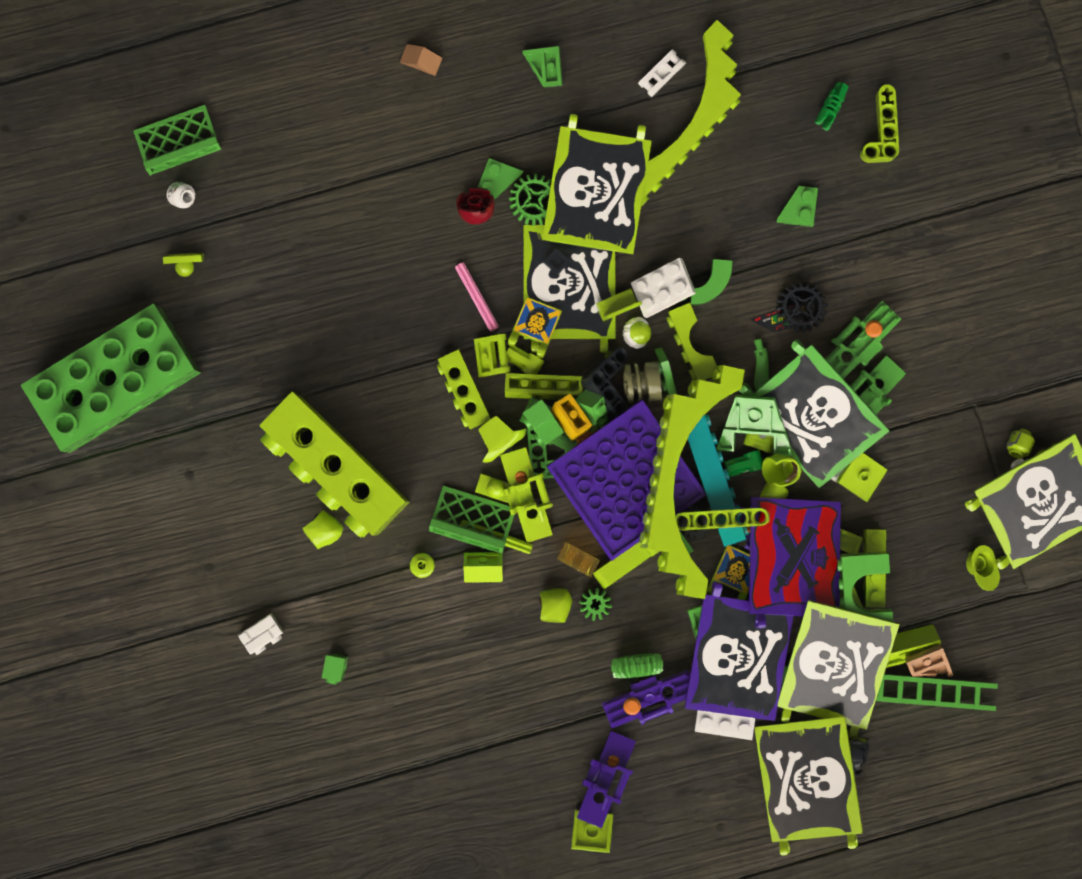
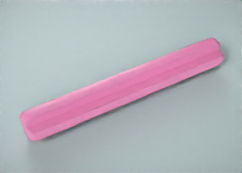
M459 263L455 266V269L489 331L497 330L499 325L465 263Z

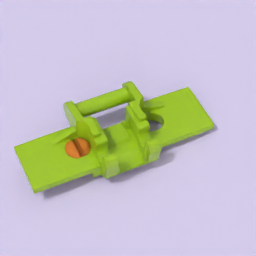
M526 447L500 455L509 486L505 487L503 491L508 499L510 514L515 515L518 513L526 542H532L553 535L545 509L552 507L553 504L549 500L543 481L544 474L534 475ZM534 480L542 503L536 505L530 489V482ZM536 509L537 516L535 518H528L527 511Z

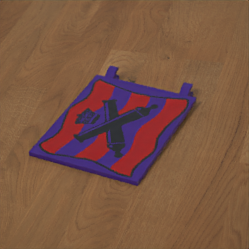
M751 497V508H763L770 513V521L766 525L750 526L749 614H756L755 627H766L765 615L803 616L808 600L840 608V571H838L837 559H840L841 502ZM760 511L756 514L758 522L761 523L765 520L766 515L764 512Z

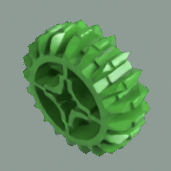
M534 174V180H531L530 175H527V182L520 178L519 181L522 185L520 186L518 183H515L514 187L517 191H510L512 195H515V197H509V201L515 202L510 205V209L517 208L513 215L515 216L520 213L518 220L521 221L525 217L526 225H528L529 220H532V226L536 225V220H539V224L543 225L542 219H546L547 210L545 211L541 202L550 194L551 187L549 185L552 180L548 179L545 183L544 175L541 176L540 180H537V174ZM537 185L545 190L534 192L529 186ZM525 190L528 199L520 206L519 196ZM531 195L535 196V198L536 196L540 197L538 204L530 203ZM535 208L540 214L531 215L524 210Z
M658 653L618 657L611 661V671L615 678L643 677L659 674L663 671V660Z

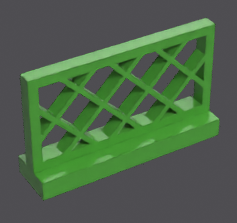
M205 105L134 130L144 161L143 164L149 175L221 150ZM200 112H204L205 115L202 123L193 120L195 115ZM184 119L188 121L184 130L175 127L178 120ZM191 123L200 126L196 135L187 132ZM160 127H170L166 136L158 133ZM203 128L209 130L212 137L206 139L199 136ZM173 130L182 133L178 141L169 138ZM148 132L152 135L148 143L141 140L140 134ZM185 135L194 138L190 145L181 144ZM155 136L164 139L160 148L151 145ZM167 141L176 144L173 151L167 152L163 150ZM149 148L158 151L154 158L147 159L146 154Z
M443 486L429 531L502 554L514 515L510 514L509 519L501 521L498 512L502 510L510 512V506ZM445 492L453 494L456 500L446 504L444 500ZM470 499L474 506L465 510L461 501ZM458 503L463 512L453 516L449 507ZM485 504L489 505L493 512L483 516L479 507ZM445 509L451 517L445 521L437 519L438 513ZM477 509L481 518L471 522L467 513ZM495 514L499 523L489 527L486 518ZM465 515L469 524L460 526L455 519ZM483 520L487 529L482 532L476 531L474 524ZM501 526L504 531L503 539L495 537L492 530Z

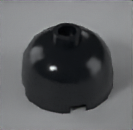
M859 736L849 737L854 775L861 776L863 772L860 767L863 764L865 765L869 751L868 738Z

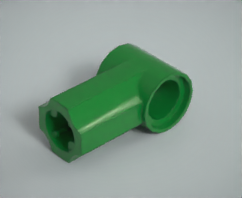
M760 450L724 463L729 477H734L745 472L750 473L762 469L763 459Z

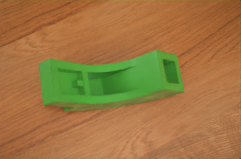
M712 260L709 281L702 287L694 288L696 294L688 297L690 298L691 306L710 302L723 291L731 276L732 261Z

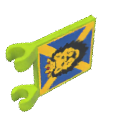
M526 297L509 337L508 345L514 347L519 335L540 343L536 356L543 358L562 311Z
M730 545L726 546L707 588V592L711 594L712 583L719 582L738 591L739 594L736 599L746 600L749 592L750 554Z

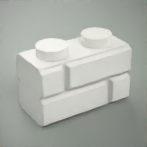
M271 613L240 633L238 637L250 655L254 652L258 655L266 650V644L269 642L274 644L282 639L281 634L284 633V630Z

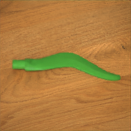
M762 339L754 340L756 347L754 351L756 356L754 386L756 391L769 381L768 354L766 348L763 347Z

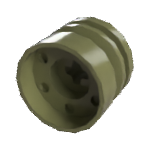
M657 361L645 362L644 371L640 372L637 363L634 364L633 373H631L630 364L624 365L623 385L629 405L634 404V395H637L638 401L642 399L643 394L647 395L649 402L662 401Z

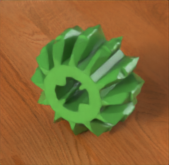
M599 588L595 589V594H593L591 589H588L590 596L588 597L583 593L582 596L587 600L579 601V604L586 605L580 608V611L588 610L585 614L586 618L592 613L593 621L596 619V614L602 620V611L606 615L609 614L605 607L612 608L611 604H605L611 598L606 597L603 599L606 591L598 595ZM593 599H596V601L600 600L601 602L596 610L594 607H590Z

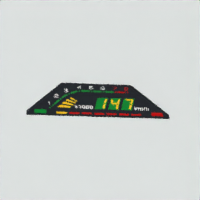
M808 301L804 304L802 303L801 305L800 303H798L799 307L795 311V313L801 311L802 309L803 312H805L804 307L808 303ZM815 301L809 306L812 315H814L816 310ZM793 305L787 306L788 314L793 311ZM773 311L751 319L752 322L775 333L787 329L789 325L788 322L784 325L781 324L784 317L777 318V315L782 313V311ZM796 315L793 318L795 321L798 322L809 321L802 315Z

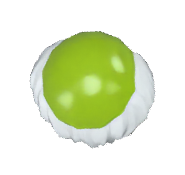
M642 317L630 319L626 322L622 331L624 341L636 349L645 346L651 337V328Z

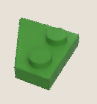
M662 347L654 349L658 360L659 373L663 377V380H660L663 391H667L669 395L677 394L669 362Z

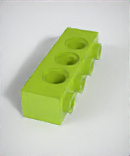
M457 350L439 358V364L436 366L440 374H445L447 381L444 383L448 392L453 391L455 396L453 403L456 409H461L464 415L460 417L464 427L469 426L471 430L491 420L460 351ZM451 369H459L460 376L455 379L451 378L449 375ZM462 385L468 387V393L465 396H460L457 392L458 388ZM468 403L476 405L474 413L466 412L465 407Z
M506 373L505 398L531 399L532 397L534 399L560 400L571 394L576 399L582 393V377Z

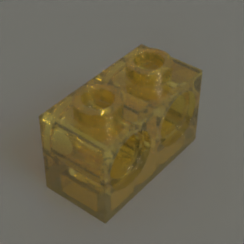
M565 542L557 557L561 562L589 577L592 576L600 562L599 559Z

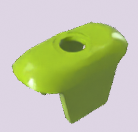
M497 416L493 417L479 428V432L488 448V453L482 462H492L521 440L526 434V429L512 431Z

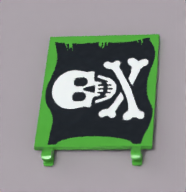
M796 339L792 342L791 347L799 355L756 392H753L747 383H744L739 391L742 395L774 397L776 399L792 448L791 456L796 459L800 468L820 488L890 430L812 344L806 349L800 340Z

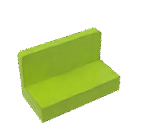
M631 289L596 303L603 321L642 305L641 301H636Z
M464 553V582L503 581L501 553Z

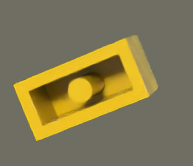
M571 394L555 402L550 410L572 442L586 434L592 426Z

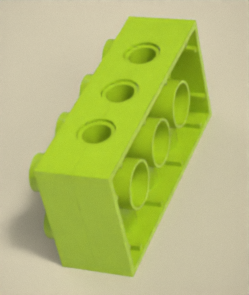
M291 392L259 425L266 432L260 441L276 456L282 457L287 452L294 459L288 468L303 483L307 482L309 484L313 479L322 486L316 493L317 497L332 511L334 509L337 511L342 506L351 514L344 523L360 538L365 537L368 533L372 536L379 535L410 503L300 395ZM311 430L313 439L306 445L303 438L305 433ZM339 457L341 467L338 471L333 472L331 462L334 458ZM367 484L370 493L366 499L362 500L359 497L358 490L361 485Z

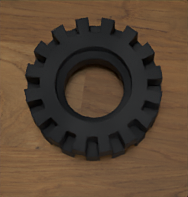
M691 505L681 513L707 510L699 505ZM701 515L699 516L701 526H704L707 523V517ZM682 516L679 519V525L681 527H685L687 525V518L685 516ZM709 529L679 531L686 538L699 539L705 536Z

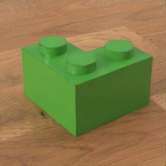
M540 400L523 412L524 418H522V421L528 429L533 428L536 433L533 436L539 445L543 443L546 446L564 433L543 400Z

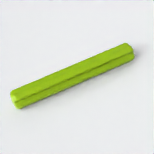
M462 520L460 526H465L469 522ZM474 524L476 531L482 532L487 529L486 527ZM492 530L495 537L503 539L504 534ZM511 536L507 537L505 546L527 554L531 553L533 547L532 544Z

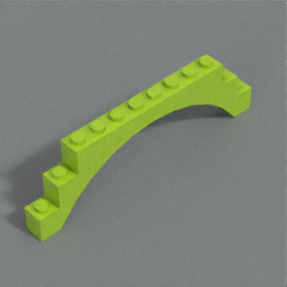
M718 20L703 35L706 77L700 105L691 123L678 140L662 154L648 161L641 207L649 200L647 196L650 192L653 191L655 193L662 186L660 182L665 177L668 179L675 172L673 168L678 163L682 165L688 158L686 154L691 149L695 151L700 146L701 142L699 140L703 136L708 137L714 131L713 126L716 122L720 124L727 117L726 112L730 108L733 110L741 102L738 100L741 94L726 81V79L730 80L737 73L735 71L737 64L722 51L728 50L733 44L731 40L734 35Z
M725 365L716 366L712 374L713 383L703 380H692L688 387L689 397L670 394L667 395L663 402L665 410L660 420L661 432L656 442L658 447L657 455L653 459L654 472L650 477L651 489L646 499L648 506L647 512L643 516L644 529L639 541L641 543L640 548L662 552L658 558V571L680 575L676 582V594L705 599L708 579L693 562L681 539L675 518L673 494L675 473L680 454L691 431L703 415L720 400L742 388L745 371L743 369Z

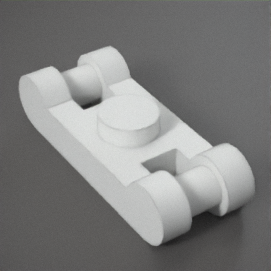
M673 49L638 83L648 91L651 97L686 64L683 59L676 55L677 53ZM669 61L675 64L673 68L667 64ZM652 78L657 81L654 86L649 82Z

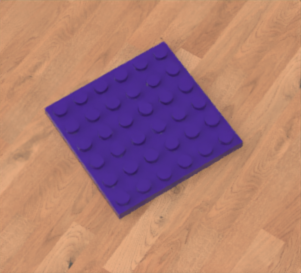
M642 399L546 466L611 561L640 542V535L644 529L643 516L647 512L648 505L646 504V499L651 489L650 477L654 472L653 459L657 455L658 447L656 442L660 436L661 428ZM681 456L677 465L674 482L675 516L706 495Z

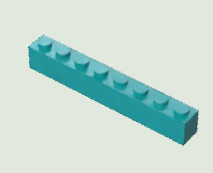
M703 415L691 431L688 441L711 510L740 509L739 505L735 506L733 499L736 498L733 487L729 488L727 481L730 480L727 469L723 470L721 462H724L721 451L717 452L714 445L718 443L715 433H710L708 427L711 426L710 418L708 415ZM739 513L736 519L741 524L739 517H742V513ZM724 514L718 515L717 522L720 525L726 523V516ZM746 527L718 528L724 547L746 540L745 536L749 535Z

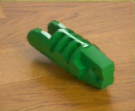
M843 82L836 83L829 92L814 123L817 125L823 123L822 128L826 131L830 129L842 106L841 103L844 102L849 86Z

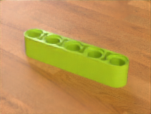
M763 508L685 512L678 513L675 518L679 530L763 526L770 521V513ZM760 511L766 515L765 520L761 523L756 520V514ZM741 512L746 515V521L742 524L738 523L736 519L737 515ZM720 514H724L727 518L726 523L723 525L717 522V517ZM701 515L707 517V523L704 526L698 523V518ZM682 516L688 519V524L685 527L679 525V519Z

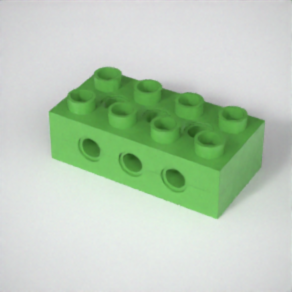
M152 304L21 384V387L60 451L71 453L199 375L201 371L163 309ZM144 351H148L150 356L148 363L140 366L138 363L139 355ZM114 371L116 381L113 385L107 386L105 377L109 372ZM80 391L83 395V401L79 406L75 407L72 398L74 394Z

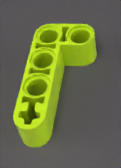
M883 85L876 93L878 142L868 143L860 151L861 159L867 163L889 162L899 153L896 91L891 85ZM884 91H886L887 95H890L887 100L885 95H882ZM882 111H890L891 118L884 117ZM884 129H890L892 137L885 136ZM885 148H891L893 156L886 155ZM866 149H872L874 157L867 156Z
M638 542L613 561L610 560L600 567L593 575L602 588L605 589L660 551L640 548L641 543Z

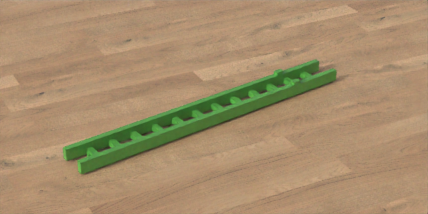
M784 666V672H783V678H782V686H783V682H784V679H785V676H786V672H787L788 666ZM884 674L876 701L996 711L995 705L979 704L981 687L998 689V684ZM884 679L898 681L897 697L883 696ZM903 681L917 682L916 699L902 698ZM923 683L936 684L935 700L922 699ZM942 684L956 685L954 702L941 701ZM961 686L975 687L974 704L960 703Z

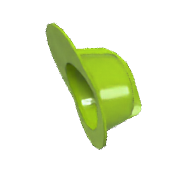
M986 545L978 546L974 551L969 552L966 567L969 573L975 576L978 585L983 590L992 591L997 588L1000 581L995 556L990 547Z

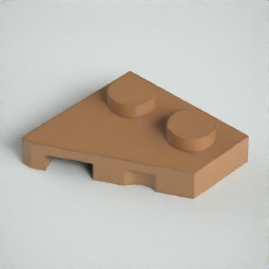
M941 644L905 658L912 677H936V674H947V677L954 676Z

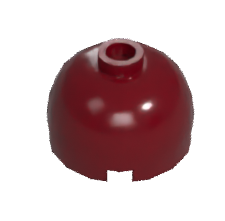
M483 188L469 189L470 192L466 194L464 192L460 193L456 199V207L460 217L466 223L482 224L492 217L495 201L494 196L490 195V191Z

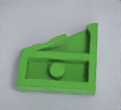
M559 46L523 50V55L544 88L563 85Z
M489 158L477 188L487 189L490 191V195L494 196L495 200L515 180L522 176L523 171Z
M798 186L777 218L776 223L813 227L818 188Z

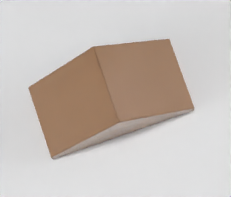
M407 44L400 63L436 76L442 57L424 47Z

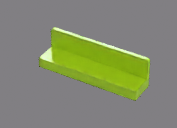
M931 624L896 634L886 668L906 663L905 658L941 644L934 625Z

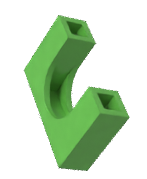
M888 551L841 554V559H837L838 571H842V578L839 579V590H843L844 597L840 598V607L845 610L893 622L892 609H864L858 606L852 598L853 586L861 577L870 574L890 573Z

